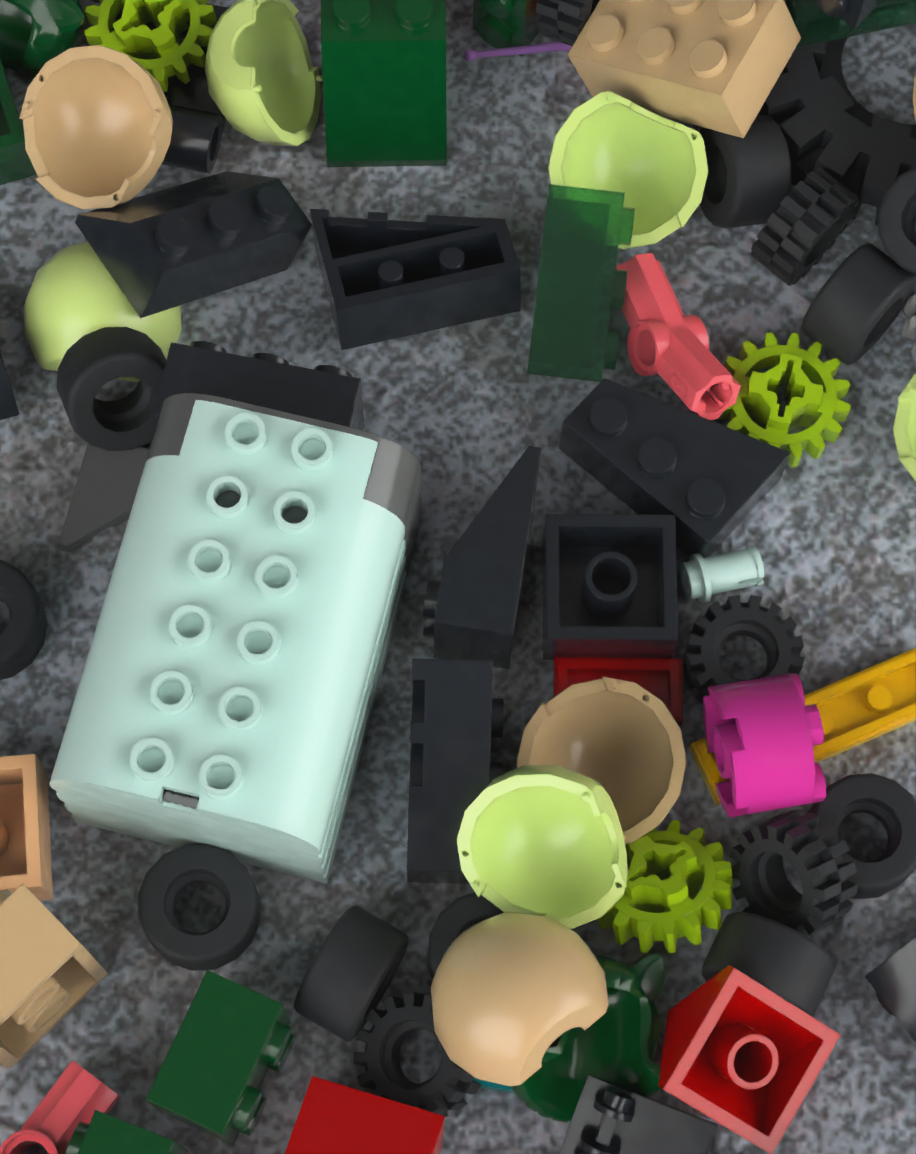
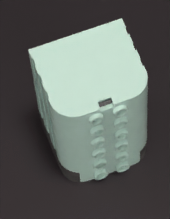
M196 393L176 394L165 399L49 783L50 787L57 791L56 795L60 801H64V807L68 812L72 813L71 817L76 823L175 847L209 844L231 852L240 862L328 883L422 523L421 464L416 456L401 445L367 431L231 399Z

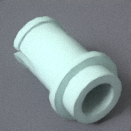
M752 545L742 550L703 558L700 553H694L690 555L689 561L680 563L679 577L686 598L688 600L698 598L699 602L703 604L710 602L714 594L750 586H762L764 584V567L759 551Z

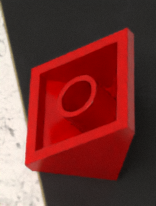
M728 965L668 1010L658 1086L767 1153L773 1154L841 1034Z
M312 1076L284 1154H441L445 1116Z

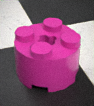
M797 673L708 687L710 695L703 697V724L707 753L714 752L719 773L723 779H727V781L714 784L722 808L729 818L824 801L826 798L825 779L820 764L814 762L813 752L814 745L823 744L822 721L815 704L805 706L803 686Z

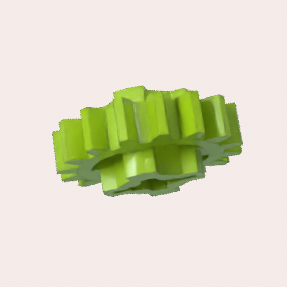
M99 0L101 6H86V16L89 23L94 26L84 31L90 46L101 45L127 54L140 63L160 83L163 92H167L168 77L176 75L180 81L187 84L190 82L186 68L189 64L192 63L205 68L206 56L201 46L208 47L210 34L213 31L209 26L217 23L213 5H206L209 0ZM123 8L121 19L114 23L116 16L118 15L119 11ZM152 22L157 28L150 30L145 24ZM189 29L186 38L179 46L180 34Z
M770 332L765 335L762 349L758 350L753 343L747 340L742 343L739 352L741 360L728 356L725 360L724 367L732 374V377L741 387L736 403L722 412L718 419H730L726 427L790 452L791 455L788 463L792 468L798 466L803 450L816 460L821 457L824 451V440L831 443L837 441L843 429L838 422L846 421L851 408L850 404L841 400L846 397L850 383L849 380L833 379L840 366V361L835 358L823 363L818 358L822 348V344L818 341L812 344L806 351L799 348L800 341L797 333L790 335L786 345H778L776 337ZM775 366L765 373L757 372L760 369ZM781 383H784L786 407L782 417L778 416L780 404L777 403V394ZM749 416H752L757 424ZM798 426L808 427L801 432L788 434V432Z
M672 820L667 831H657L656 827L635 842L625 844L628 868L626 889L623 896L601 918L597 919L601 930L613 927L615 942L619 945L626 943L633 936L639 939L640 952L648 953L654 941H663L668 953H676L677 939L686 937L697 946L702 943L700 927L704 925L711 929H720L722 926L721 910H729L733 905L731 863L724 861L723 846L720 842L706 845L705 831L700 827L691 831L688 835L681 834L680 820Z

